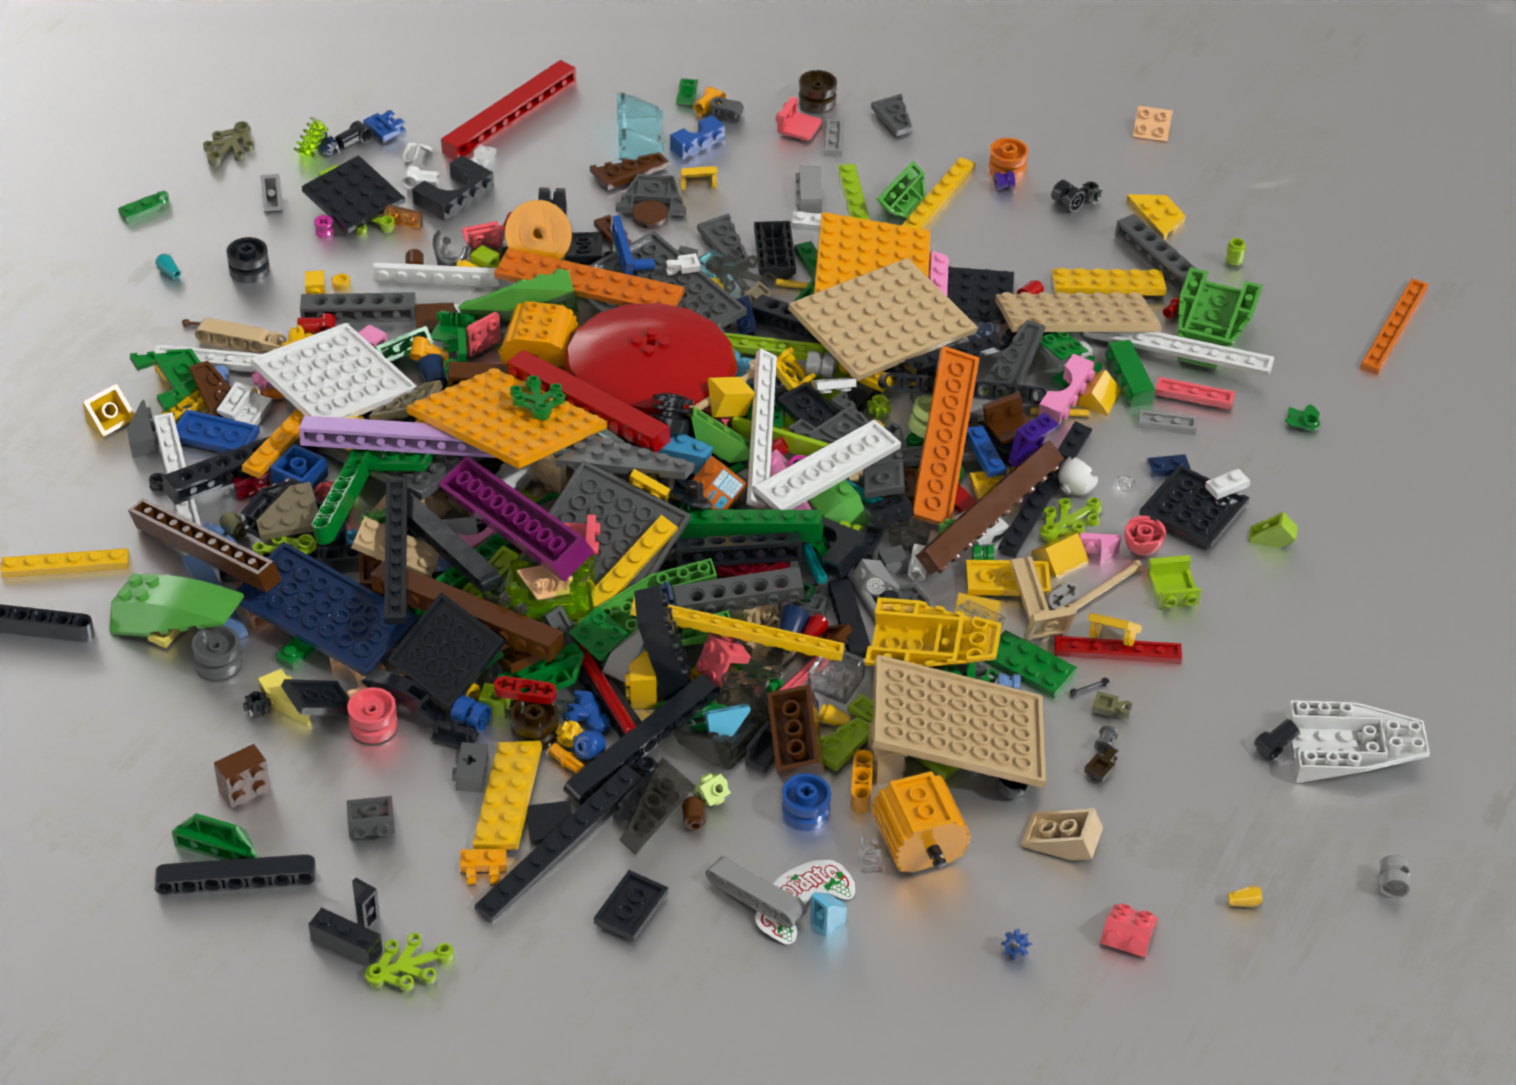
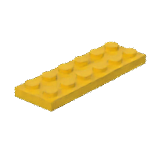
M1083 268L1051 269L1054 294L1059 292L1075 294L1077 292L1093 294L1095 292L1111 294L1113 292L1129 294L1137 292L1141 295L1166 296L1167 289L1163 273L1156 269L1149 271L1139 269L1103 270L1100 268L1094 270H1085Z
M541 741L498 742L472 844L474 849L506 848V850H518L542 751Z

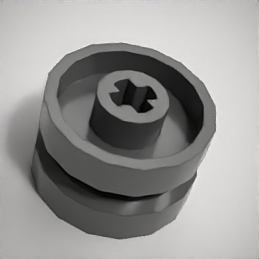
M224 625L203 628L193 637L191 646L197 672L202 677L210 680H221L229 678L240 669L242 665L240 641L237 633L232 628Z

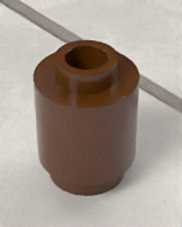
M418 249L407 251L405 254V264L424 265V254Z
M697 796L687 797L682 805L684 826L691 830H699L706 824L704 803Z

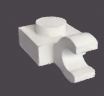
M696 253L677 256V260L666 261L668 267L666 272L670 276L676 274L679 270H681L682 274L700 271V263Z

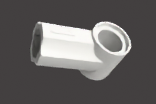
M408 166L405 169L402 185L411 190L425 180L438 188L440 176L438 172L422 171L416 166Z
M914 544L911 564L908 571V577L913 582L920 583V581L925 580L927 571L915 557L925 545Z

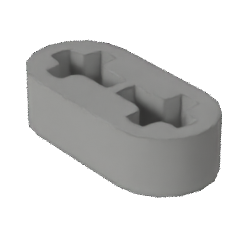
M1066 581L1047 592L1044 596L1049 610L1065 606L1075 599L1078 595V587L1075 582ZM1053 597H1057L1058 599L1055 600V601H1054V604H1053V603H1052V601L1054 600Z

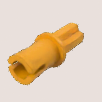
M557 743L551 745L548 750V755L559 761L563 768L567 767L575 774L585 767L583 763L574 758V753L566 751Z

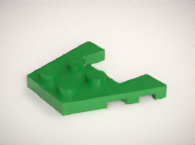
M192 348L166 350V353L157 354L154 351L147 352L145 355L130 354V360L137 371L157 365L173 389L157 395V401L165 413L197 390L189 367L201 362Z

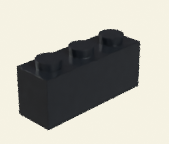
M322 907L308 924L312 942L366 967L372 965L383 952L381 934Z

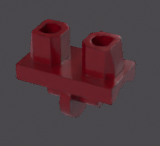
M267 470L260 479L252 475L246 479L242 476L233 478V486L238 501L240 502L252 497L262 488L271 485L269 471Z

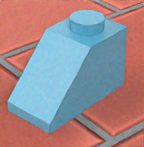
M745 703L704 711L708 737L711 740H715V742L727 741V737L735 734L751 711L750 706Z
M814 892L811 897L810 923L822 934L828 936L846 922L847 907L843 901L836 899L832 894Z

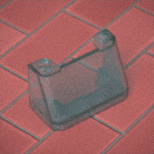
M617 93L619 160L627 158L636 160L638 156L665 152V142H661L660 120H663V110H659L657 105L626 93Z

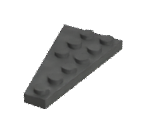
M591 434L585 437V439L572 444L556 459V467L562 468L564 464L574 465V469H578L584 460L606 472L628 474V471L636 469L646 476L647 473H658L663 478L683 480L694 471V463L688 462L685 459L674 458L664 453L653 452L647 448H639L629 443H621L595 434Z

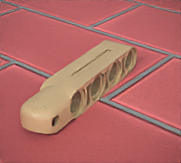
M204 318L195 331L196 339L202 343L258 354L280 348L282 343L287 342V338L281 333L212 318Z

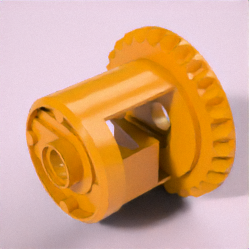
M531 200L519 205L510 214L505 227V238L509 249L561 259L571 245L572 229L567 215L555 204L544 200Z

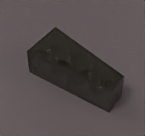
M662 757L653 768L619 838V841L635 855L696 787L665 758Z

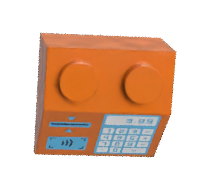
M710 456L693 478V480L703 483V496L712 503L711 508L714 510L730 509L748 486L744 480L713 456Z

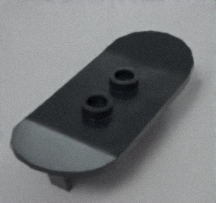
M689 480L686 490L674 486L673 490L669 493L671 499L694 508L707 510L712 507V503L703 496V483L696 480Z

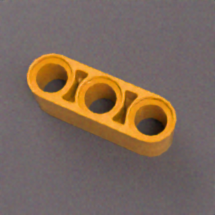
M859 750L853 757L850 807L857 813L867 812L870 808L873 754L868 750Z

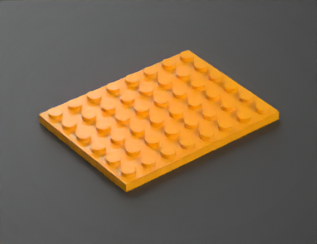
M822 212L814 294L906 258H909L928 277L931 231Z
M497 368L489 369L485 373L475 375L471 379L461 381L457 385L447 387L443 391L433 393L424 399L416 400L414 403L406 406L407 414L518 469L607 428L606 420L567 401L552 408L549 419H535L531 410L514 406L513 397L510 396L511 386L522 387V392L532 395V392L525 390V381L516 379L514 376L508 375ZM552 397L551 399L547 400V401L544 402V403H548V402L552 401V400H553V397Z

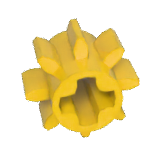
M565 721L563 725H558L555 732L558 734L556 739H558L560 745L571 748L573 747L575 737L583 729L575 721Z

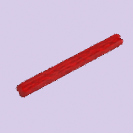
M578 642L577 645L585 656L582 662L584 668L624 733L627 734L636 725L591 653Z

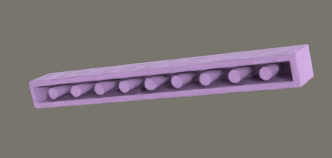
M304 415L299 427L301 446L496 458L428 423Z

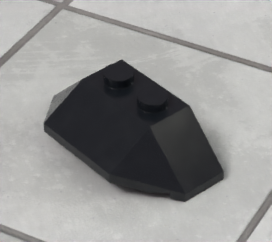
M289 478L285 482L275 483L262 488L240 513V519L245 531L260 538L256 521L290 485L301 483Z

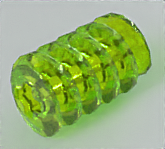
M309 117L313 123H306L309 129L303 128L306 136L300 135L303 141H297L296 143L300 147H293V149L304 156L315 157L314 151L319 149L317 145H321V139L325 138L323 132L327 133L329 129L320 120Z

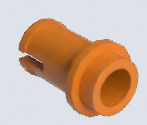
M267 387L261 391L263 396L272 398V400L286 398L276 388L268 389Z

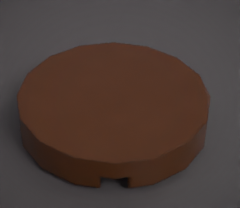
M642 201L634 206L632 218L639 226L647 225V228H655L666 223L668 209L667 206L658 201Z

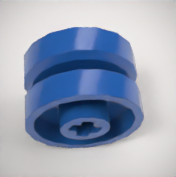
M809 773L798 774L789 778L784 783L782 789L781 803L782 818L786 824L800 831H814L823 827L830 816L831 789L829 784L818 775Z

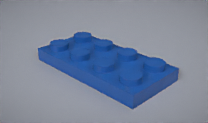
M187 409L176 424L180 443L222 453L254 442L260 433V427L257 425Z

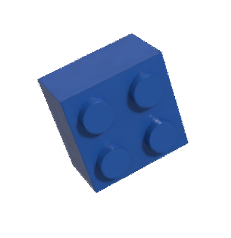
M293 444L270 467L272 484L285 482L289 478L300 483L311 482L312 490L314 491L316 486L322 483L329 475L327 458Z

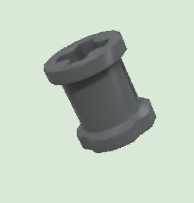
M1103 725L1100 728L1099 739L1094 743V748L1099 753L1105 754L1111 746L1113 747V742L1119 736L1118 730L1110 725Z

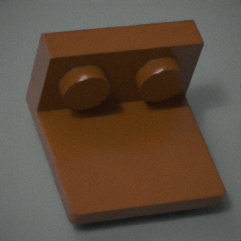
M1019 392L983 405L984 423L1001 444L1013 441L1017 429L1031 421L1023 412L1022 396Z

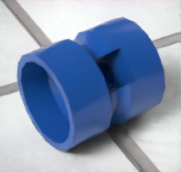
M464 695L455 701L451 710V719L459 724H466L468 728L471 727L477 732H481L490 721L492 708Z

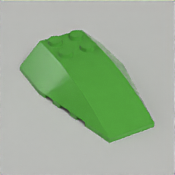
M1190 267L1180 294L1178 336L1231 347L1253 317L1263 285L1244 281L1242 289L1207 281L1208 271ZM1177 357V360L1203 366L1210 369H1215L1217 366L1214 364Z
M133 573L111 602L109 632L111 635L151 636L156 631H159L160 634H166L170 632V629L177 628L180 631H187L192 626H196L197 629L223 626L244 598V595L223 586L185 576Z

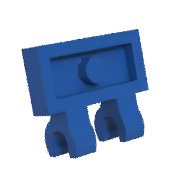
M388 110L382 115L376 113L363 120L364 124L372 130L373 134L383 142L397 136L398 133L406 131L402 126L405 121L401 118L395 120L392 117L395 115L392 110Z

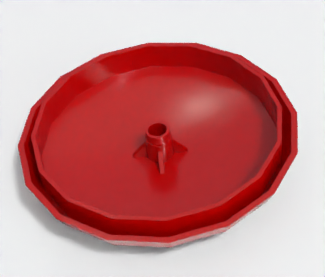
M662 303L627 304L598 313L576 330L563 354L565 372L647 415L659 414L658 409L651 407V403L660 404L661 400L652 399L653 393L660 394L666 392L683 395L688 399L694 400V405L710 396L708 378L735 377L738 371L734 347L713 321L690 309Z

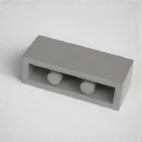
M799 166V173H796V206H800V212L822 214L821 166Z

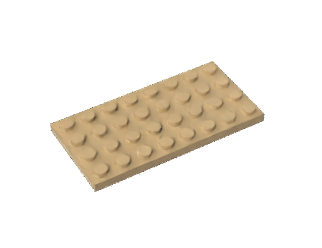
M1008 292L996 294L995 302L1012 332H1018L1026 320L1045 325L1044 332L1161 331V323L1143 296L1137 292L1121 294L1119 292L1111 294L1100 292L1093 294L1082 292L1075 294L1064 292L1057 294L1045 292L1039 294L1027 292L1021 294Z

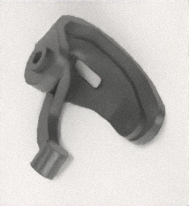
M438 230L434 234L432 245L437 265L456 266L458 260H467L471 252V246H464L458 257L447 258L445 257L447 245L451 243V239L448 237L442 238L443 245L440 251L439 242L442 232Z

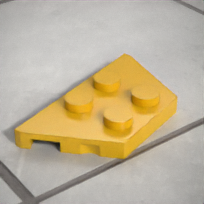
M1127 195L1126 201L1164 240L1169 232H1174L1177 226L1185 221L1186 215L1167 195Z

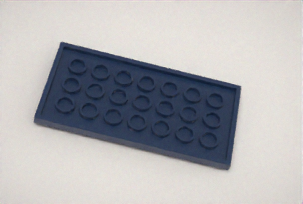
M284 541L267 557L274 562L282 580L267 593L246 582H243L235 590L244 595L239 606L365 677L385 660L419 620V616L407 610V623L385 625L383 596Z

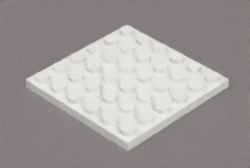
M348 323L251 358L250 365L305 416L357 417L382 405H387L394 398L405 392L409 395L410 392L416 390V385Z

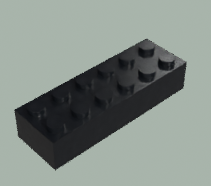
M659 585L635 590L634 597L637 625L662 695L666 701L692 682V678H689L692 669L690 661H686V649L681 648L683 643L681 635H677V623L672 621L674 620L672 608H667L669 606L667 594L662 593Z

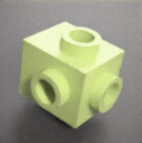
M711 772L702 775L699 778L700 781L690 787L693 795L699 797L704 803V807L721 804L725 801L724 797L731 793L728 789L727 780L721 774H712Z

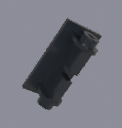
M438 720L432 724L434 732L430 740L461 748L462 742L475 743L479 733H476L471 727L466 728L458 725L453 727V724Z

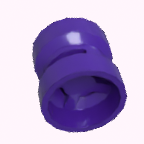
M1014 172L994 173L993 183L995 190L1015 188Z

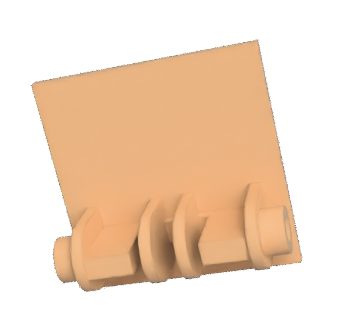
M1138 106L1133 137L1167 142L1172 110Z
M542 565L516 571L537 600L573 594L569 587L570 583L573 582L572 575L564 582Z

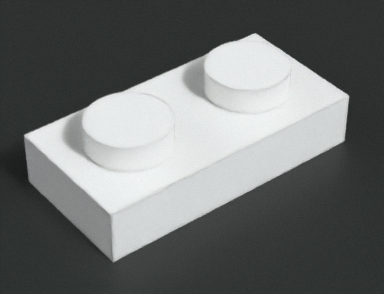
M794 211L791 228L819 231L821 213Z
M1236 469L1206 481L1205 488L1216 499H1220L1249 487L1250 480L1240 469Z

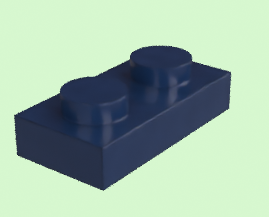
M1185 454L1147 458L1146 461L1151 477L1169 476L1179 464L1188 469L1191 468Z

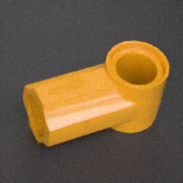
M709 86L704 91L703 97L693 104V109L697 115L702 116L712 109L710 105L712 98L721 97L726 99V93Z
M419 336L413 338L409 355L411 359L419 361L425 355L438 354L443 358V361L448 360V351L430 344L429 339Z

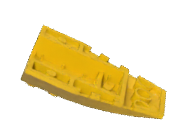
M878 597L875 609L876 626L872 645L867 648L866 666H875L877 655L926 667L970 664L995 660L997 658L1002 623L974 616V618L967 617L963 612H949L945 610V607L938 605L936 607L928 606L927 602L919 600Z

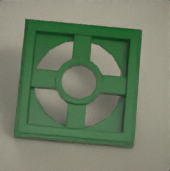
M457 328V336H448L443 339V343H445L443 344V349L448 352H456V358L444 361L446 366L444 367V372L448 373L449 361L466 362L467 351L464 328Z

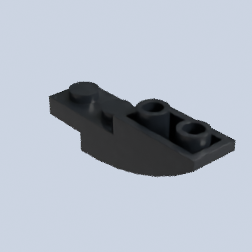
M373 669L361 681L368 688H381L390 692L395 698L396 707L401 704L431 728L434 721L442 720L447 714L444 709L430 700L432 694L416 682L401 675L385 670Z

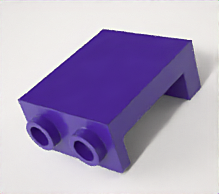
M1044 413L1017 429L1008 462L1015 468L1038 446L1043 444L1045 436L1057 429L1059 424L1048 414Z

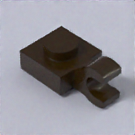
M1111 746L1103 756L1097 753L1085 766L1084 772L1103 783L1115 770V762L1118 760L1116 755L1119 751Z

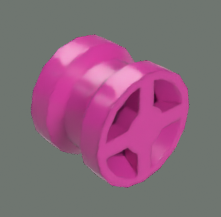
M327 215L315 218L316 235L320 238L332 236L334 233L332 218Z

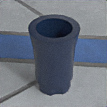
M438 354L423 356L418 361L417 368L422 374L425 383L440 380L443 386L440 391L445 390L448 381L444 372L443 358Z
M785 605L780 610L777 629L801 633L809 616L799 606ZM774 647V648H775L777 651H779V652H785V653H790V652H791V651H786V650H784L783 648Z

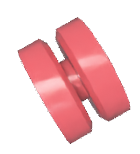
M365 688L356 692L349 699L347 707L350 731L355 739L363 743L375 744L388 740L395 734L398 727L395 698L390 692L381 688Z

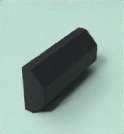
M754 222L759 275L770 283H774L775 278L788 280L796 274L791 222Z

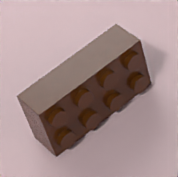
M810 684L767 693L776 771L782 782H786L789 778L798 774H825L816 697Z

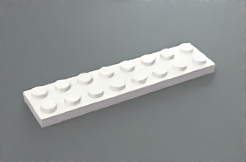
M874 419L755 485L754 492L774 510H792L900 449L901 442Z

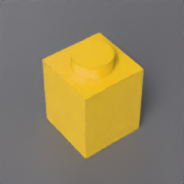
M324 270L305 271L306 294H325Z

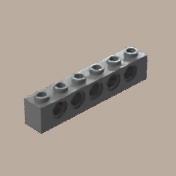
M1132 214L1117 220L1115 235L1150 267L1162 271L1164 279L1181 293L1190 267H1195L1137 215Z
M415 292L301 294L300 314L301 318H319L324 313H330L335 316L336 323L416 321Z
M799 567L673 586L676 606L710 614L726 610L732 612L738 609H752L758 606L776 605L783 602H796L804 599V586Z

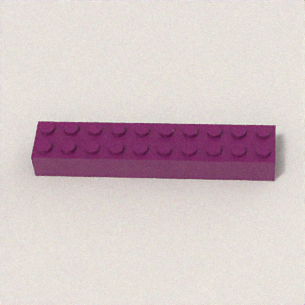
M465 456L438 484L449 499L564 582L594 553L583 536L468 456Z

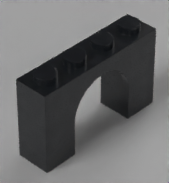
M461 155L449 163L450 178L464 186L456 190H443L424 180L412 188L413 203L445 221L494 187L492 171Z
M822 518L823 536L826 540L835 543L821 558L823 568L827 575L842 580L870 549L867 534Z

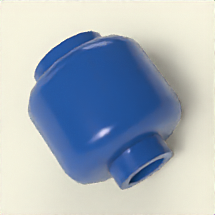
M584 731L575 737L573 748L579 758L584 760L595 759L605 751L606 741L604 736L598 731Z

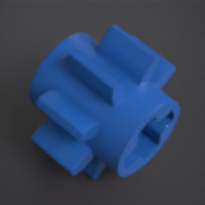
M1015 929L1013 934L1011 932L1005 933L1007 939L1001 942V945H1004L1006 949L1004 954H1013L1014 959L1019 958L1020 953L1023 956L1029 954L1026 950L1028 946L1032 945L1027 938L1029 934H1021L1020 929Z

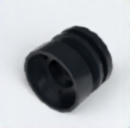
M653 393L652 399L661 400L660 404L651 403V407L658 409L659 414H649V416L668 425L670 432L689 434L691 421L682 418L683 414L692 413V410L685 409L684 405H694V400L679 394Z

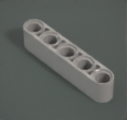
M721 856L705 871L706 878L711 884L787 928H791L807 912L806 906L800 899L727 857Z

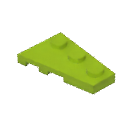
M857 717L838 727L836 732L828 736L825 734L821 736L824 765L838 771L868 741L869 722Z

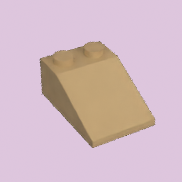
M1094 808L1033 812L1021 845L1024 848L1071 861L1091 860L1103 826Z

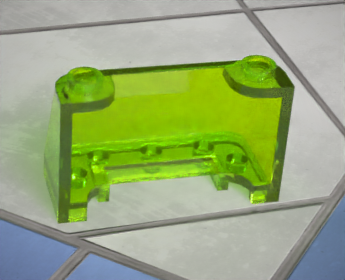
M590 556L572 574L573 582L569 585L570 594L543 600L535 598L516 572L519 569L532 567L530 562L526 560H510L505 582V593L509 610L536 621H544L541 616L557 605H562L569 620L585 618L594 610L595 556Z

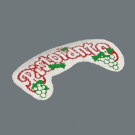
M814 860L804 863L781 875L772 883L800 899L804 905L807 904L814 892L828 893L848 900L854 897L856 890L855 882L849 872L840 863L833 860ZM756 912V924L763 932L785 945L791 944L796 940L797 928L795 924L791 928H787L761 912Z

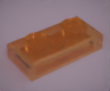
M387 205L385 209L386 216L393 217L396 226L421 231L423 227L421 211Z

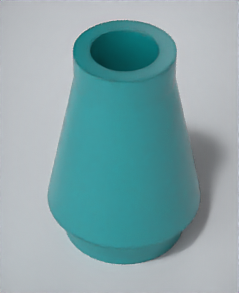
M163 253L156 258L155 264L158 270L167 274L173 280L180 277L181 271L170 255Z

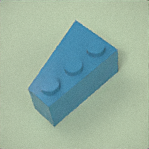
M670 432L671 442L657 452L694 463V471L691 474L696 475L710 456H712L713 447L686 434Z

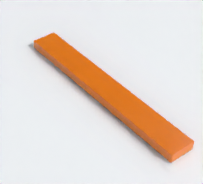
M1411 278L1363 359L1360 369L1379 374L1428 290V283Z

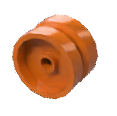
M1000 138L995 140L990 145L989 173L993 176L994 173L1001 172L1004 174L1006 171H1013L1015 181L1021 179L1027 170L1029 152L1027 145L1016 138Z

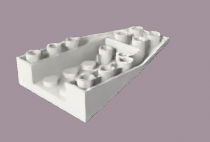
M1290 700L1286 718L1291 719L1301 733L1290 742L1296 784L1366 772L1426 758L1430 755L1423 720L1356 702Z

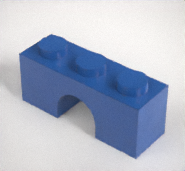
M711 115L698 121L697 133L689 132L683 128L670 134V149L682 159L724 140L725 125Z

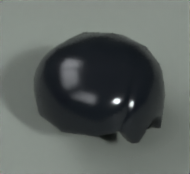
M996 777L997 790L1001 795L1009 799L1023 796L1029 788L1028 784Z

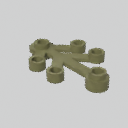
M237 122L233 129L215 131L212 133L213 141H205L203 143L204 151L208 152L207 161L210 166H219L223 155L231 147L234 150V159L236 161L245 160V153L241 150L237 141L240 137L243 140L245 151L250 152L254 150V142L250 140L248 135L251 133V127L247 122ZM222 146L218 151H213L214 147Z

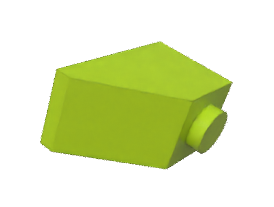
M1283 511L1252 525L1248 540L1255 544L1281 548L1296 541L1298 526Z

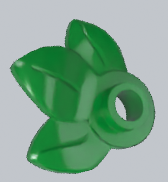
M1309 404L1304 411L1289 407V418L1285 419L1288 425L1304 428L1307 431H1315L1320 427V413L1313 405Z

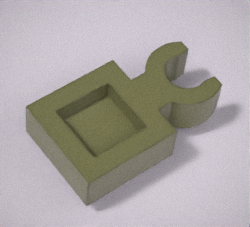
M1098 691L1092 706V712L1113 717L1114 713H1116L1121 718L1128 719L1132 709V702L1118 701L1119 696Z

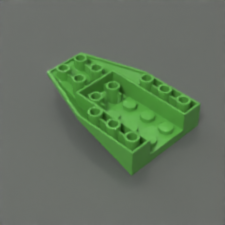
M558 269L549 275L539 274L531 280L521 279L516 281V284L474 300H466L461 305H458L460 313H469L475 317V320H480L493 312H497L500 321H510L516 305L525 301L564 305L574 313L579 312L568 269Z
M709 558L650 574L598 607L630 635L638 629L636 616L630 615L635 590L661 586V583L669 582L673 587L717 579V574L712 559ZM728 610L714 613V615L730 618ZM677 625V635H681L683 646L704 644L709 633L693 628H681Z

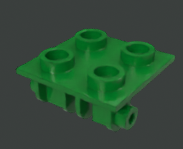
M441 310L436 315V318L440 321L430 336L432 340L443 342V339L448 336H457V328H464L467 341L466 329L477 320L469 313H450L449 311Z
M1054 332L1042 336L1040 344L1060 360L1070 359L1073 354L1081 357L1083 353L1088 352V349L1067 332Z
M598 606L568 633L596 657L597 660H602L603 662L609 657L608 653L629 635L626 630Z

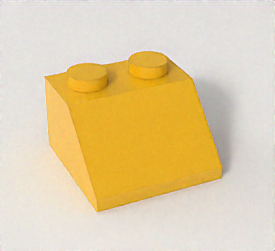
M647 650L629 664V674H625V686L629 687L625 688L626 700L630 701L633 710L652 709L657 703L656 675Z

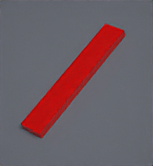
M1054 636L1055 656L1182 663L1181 643L1134 641L1132 646L1124 645V640Z

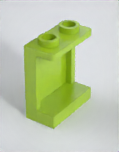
M1190 555L1149 558L1147 575L1158 608L1199 605L1202 591L1201 588H1196L1190 571Z

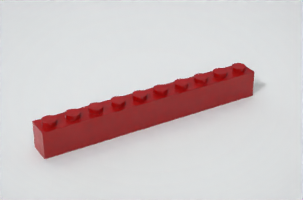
M559 60L441 138L442 153L454 160L461 155L465 157L478 146L483 145L576 82V68Z
M522 350L507 361L509 375L521 381H526L527 377L531 375L538 376L541 380V390L544 392H548L550 385L553 383L561 384L562 393L565 394V401L606 420L608 430L641 448L658 452L671 442L668 425L525 350Z

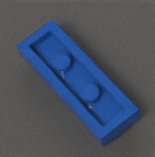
M984 427L967 428L966 439L986 476L1005 475L1007 469Z

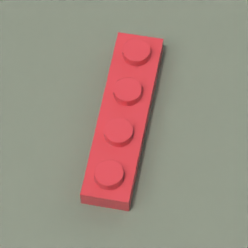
M1158 377L1155 395L1229 410L1232 408L1235 395L1234 391Z

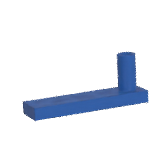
M620 215L612 216L611 233L623 274L633 275V270H654V258L633 259Z

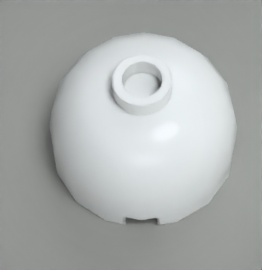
M1068 457L1058 472L1060 488L1064 493L1074 496H1083L1091 492L1097 486L1098 478L1097 476L1093 478L1090 474L1092 469L1076 457L1072 460L1071 457Z

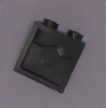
M903 493L864 505L866 513L870 516L872 524L876 529H887L892 523L906 522L910 520L911 516L915 515L910 500Z

